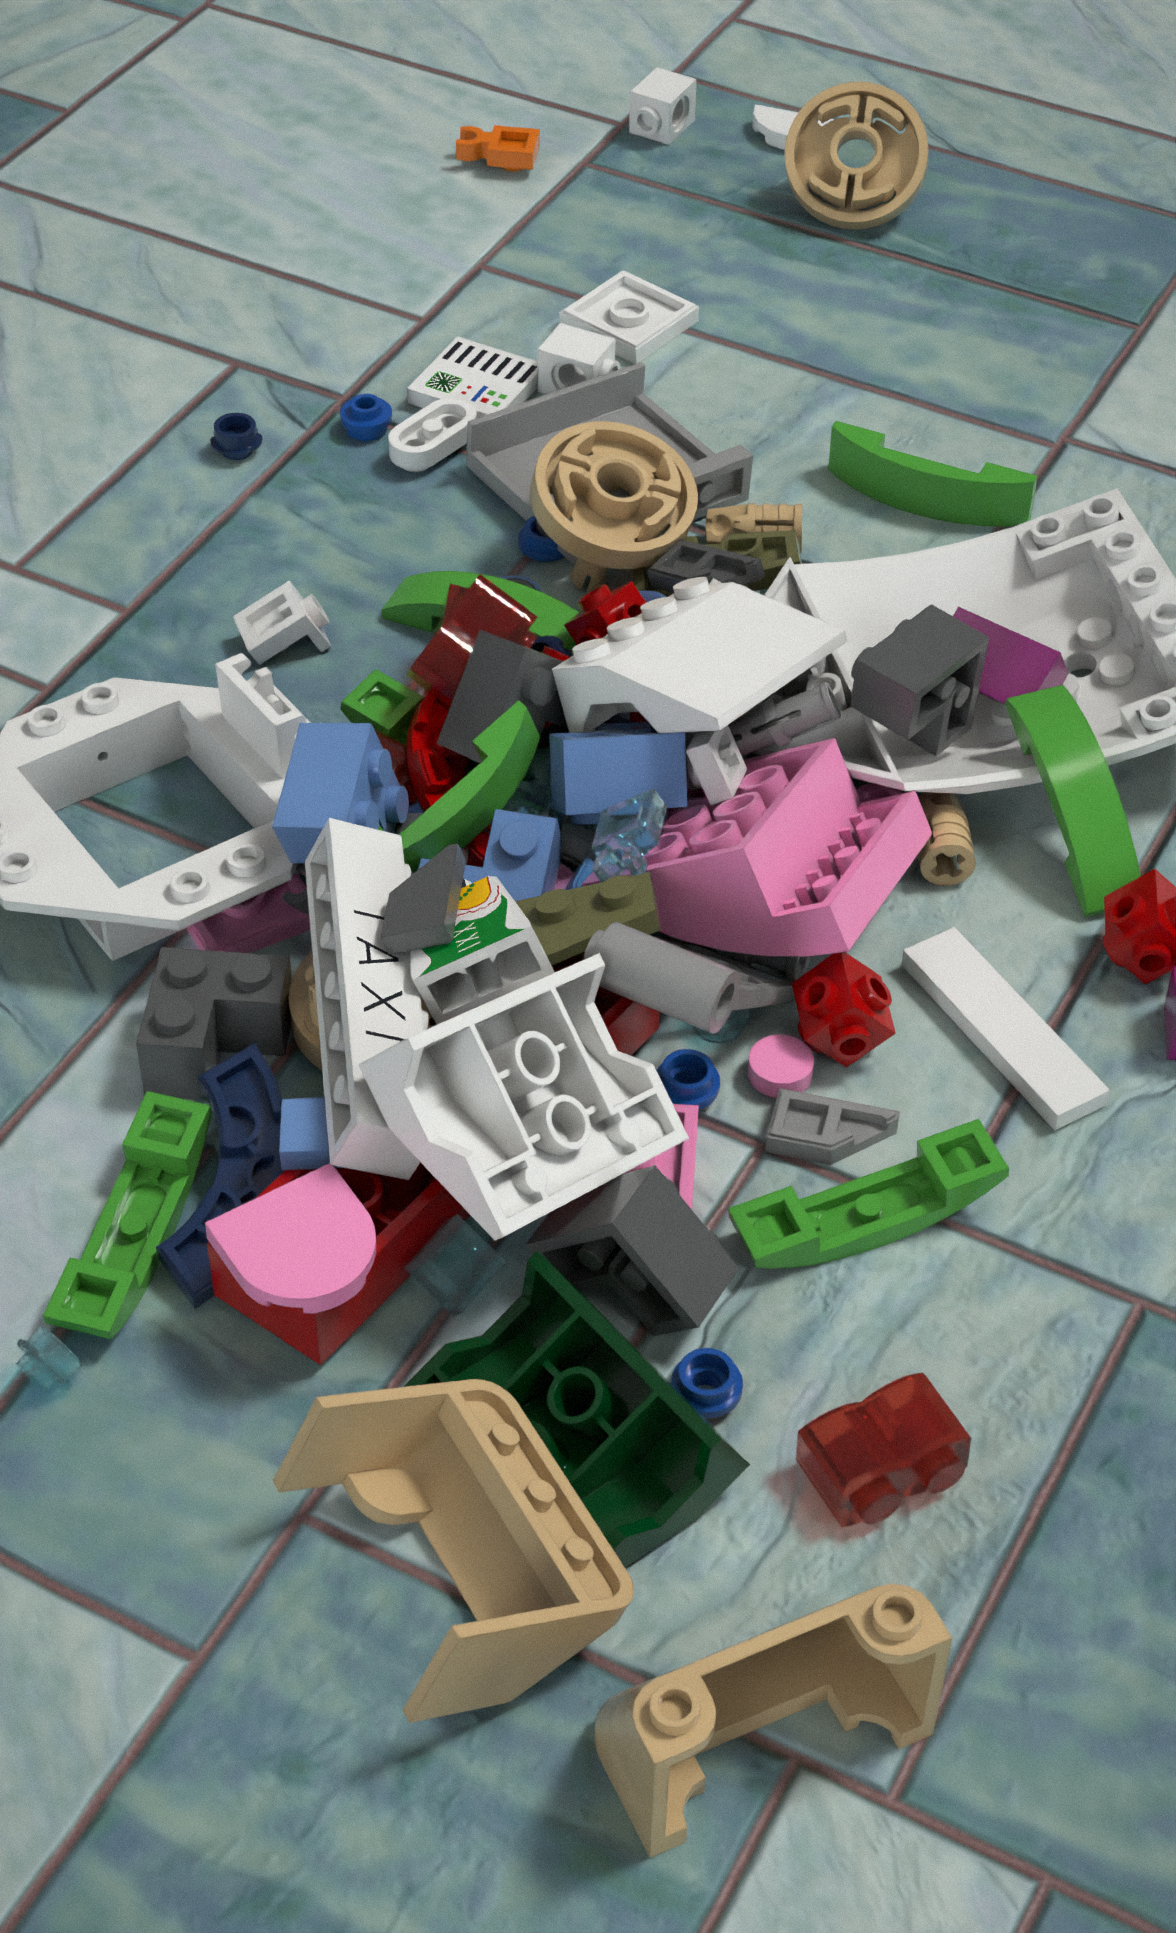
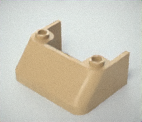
M469 1379L316 1397L273 1480L279 1493L342 1484L354 1505L368 1519L389 1525L418 1522L477 1621L452 1625L402 1710L409 1723L500 1705L515 1700L615 1626L634 1596V1584L629 1573L518 1402L505 1389L486 1380Z

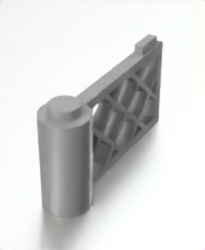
M618 922L610 924L605 931L597 930L591 937L584 954L585 960L600 953L605 963L599 987L712 1034L721 1029L733 1010L793 1003L794 1000L792 982L751 965L738 962L736 959L704 946L671 938L658 939Z

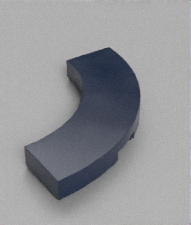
M255 1043L198 1076L199 1088L212 1109L219 1130L220 1157L213 1186L209 1187L204 1199L192 1216L171 1237L156 1246L157 1258L194 1309H197L215 1296L207 1242L209 1241L206 1235L205 1222L255 1199L285 1171L281 1168L279 1154L282 1097L276 1079Z

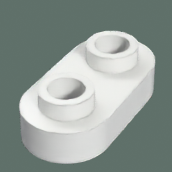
M443 398L430 403L390 431L388 441L391 461L410 472H421L435 465L467 443V423L477 418L475 407L470 402L459 398Z

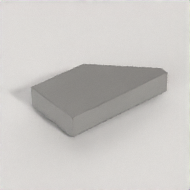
M779 1088L766 1136L765 1152L832 1165L895 1135L898 1129L900 1111Z

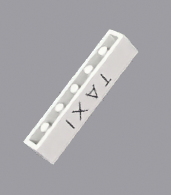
M329 818L305 860L330 1165L409 1180L420 1164V1161L389 1129L358 1064L404 1039L428 1029V1013L425 1009L421 1008L420 993L411 977L410 951L389 955L381 940L389 893L411 876V868L408 864L404 863L401 835Z

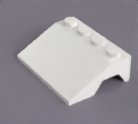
M696 577L675 584L673 586L674 594L671 596L658 598L643 604L640 607L642 613L637 617L623 619L610 624L607 627L608 634L603 638L589 640L576 645L572 649L574 656L554 667L552 672L570 733L591 731L617 713L640 712L658 733L717 731L723 729L848 641L845 630L734 582L709 584L706 577Z
M600 953L408 1037L358 1064L392 1133L494 1241L689 1139L654 1065L619 1052L594 1003L605 968V963Z

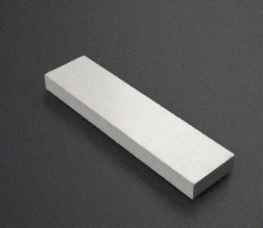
M955 927L903 950L901 965L1054 1131L1107 1105L1110 1089Z

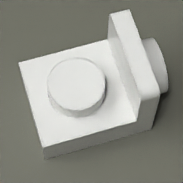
M287 581L233 616L248 652L259 665L287 649L305 635L309 636L321 652L331 647L323 629L330 621L322 606L312 594L303 598L290 581Z
M727 725L717 731L685 732L688 788L690 790L703 788L710 805L733 798L747 771V767L729 726Z

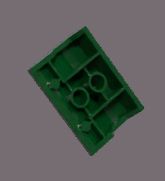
M538 1251L527 1260L522 1295L481 1336L446 1343L403 1386L481 1379L492 1382L509 1392L524 1411L625 1568L698 1519L750 1465L578 1288Z

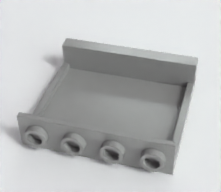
M642 362L470 420L467 423L466 466L525 521L535 516L530 500V485L540 452L556 434L574 425L595 421L623 423L643 429L666 442L686 462L695 479L698 505L693 520L706 516L708 509L733 506L749 499L753 455L742 445L716 454L643 393L646 366ZM623 488L608 493L622 498L631 496ZM550 494L551 497H552V500H553L554 503H555L553 494ZM537 521L536 530L543 537H549ZM558 545L557 550L575 565L577 557Z

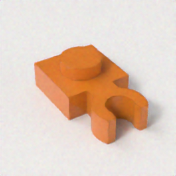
M494 125L492 132H484L478 127L463 126L460 128V139L456 140V159L475 161L484 158L487 159V166L501 167L507 171L533 170L540 147V129Z

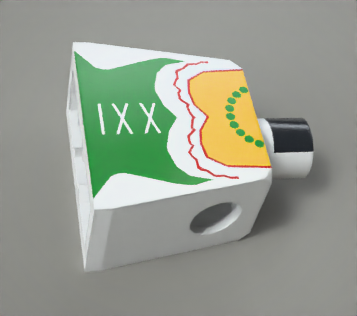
M487 876L474 883L463 879L453 941L451 943L410 951L412 980L437 1025L555 973L530 921L496 876Z

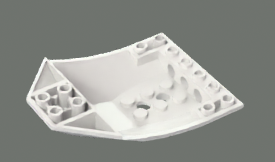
M1118 488L1011 528L959 543L921 551L854 561L794 564L791 557H789L764 596L845 630L848 642L737 718L740 719L761 710L762 703L769 699L775 698L780 702L818 687L823 682H828L837 700L841 713L840 718L831 719L792 736L793 741L788 745L779 747L777 743H774L753 753L765 755L835 738L851 778L903 791L972 794L1042 782L1033 755L1024 756L1006 706L979 693L972 728L937 756L904 739L850 706L854 682L851 671L856 658L864 649L877 645L892 634L899 623L906 619H912L931 604L951 616L954 615L959 606L1061 652L1068 673L1077 669L1093 670L1091 674L1080 678L1068 674L1063 685L1070 692L1088 721L1107 765L1139 757L1176 743V578ZM801 711L757 729V733L795 718L801 714Z

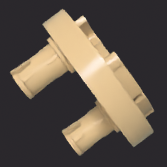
M847 82L820 92L798 112L787 135L785 166L791 190L798 202L808 213L821 222L837 228L851 230L867 229L894 219L914 201L926 177L928 168V139L919 114L903 96L890 88L876 83ZM846 114L850 115V119H849L848 117H841V118L832 120V121L826 123V124L823 125V126H821V125L818 123V121H820V122L823 124L824 122H826V121H828V120H830V119H832V118H834V117L841 116V115H846ZM881 118L890 123L891 125H893L899 132L902 131L905 127V132L899 135L892 127H890L886 123L879 120H876L875 123H873V119ZM862 139L871 143L875 150L873 159L867 165L860 168H851L844 165L838 157V151L847 141ZM808 186L814 194L819 195L827 202L835 206H838V209L828 205L827 203L823 202L819 197L813 195L808 189ZM894 193L896 194L894 199L886 204H881L869 210L860 211V209L872 207L881 202H887L894 196Z
M595 421L571 426L559 432L548 441L540 452L530 485V500L535 517L546 534L565 551L577 557L570 573L572 583L581 590L585 577L588 575L591 579L586 592H591L605 583L608 568L636 569L653 565L680 539L685 540L697 510L698 492L695 479L686 462L666 442L635 426L617 422ZM623 488L631 496L622 498L608 493ZM550 494H553L555 503H554V501L552 500V497H551ZM664 530L666 531L662 536L657 537Z

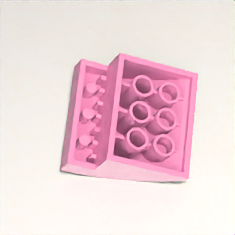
M835 738L744 759L747 771L734 797L710 805L703 788L690 790L687 786V807L668 808V818L639 820L581 884V886L604 882L618 875L632 876L650 872L661 928L658 932L682 941L722 951L760 956H815L847 952L852 948L933 833L916 791L861 803Z

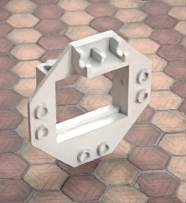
M243 653L215 663L218 688L113 677L104 682L92 684L82 691L50 704L38 706L28 713L8 720L0 733V904L5 910L77 918L108 957L114 961L183 930L194 923L216 915L225 909L258 896V894L280 886L291 880L294 873L302 876L303 874L295 870L298 863L290 862L272 825L299 724L311 722L273 685L272 673L267 667L254 671L253 676L247 681L242 677V673L251 665V661ZM188 756L254 829L118 888L55 814V811Z

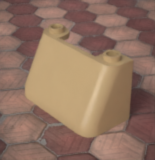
M887 1584L869 1589L621 1691L606 1700L597 1713L595 1723L597 1754L649 1858L686 1843L687 1824L684 1817V1807L689 1798L700 1795L705 1791L706 1777L695 1755L824 1700H827L845 1732L858 1727L860 1721L877 1723L892 1732L891 1737L898 1749L933 1735L952 1636L933 1605L922 1593L909 1586Z

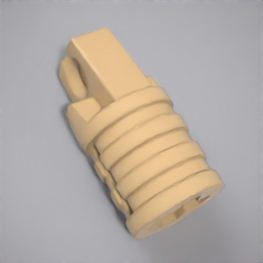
M748 503L707 510L705 529L707 544H720L730 534L795 530L801 553L802 504L771 505V503H764L763 505H756V503Z
M923 792L918 798L933 834L918 853L921 873L927 881L935 885L951 886L961 883L970 877L976 866L968 818L957 794Z

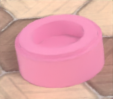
M778 1034L764 1037L752 1046L749 1053L748 1078L757 1091L766 1096L777 1098L779 1088L804 1092L810 1086L813 1078L814 1055L810 1047L802 1040L793 1036Z

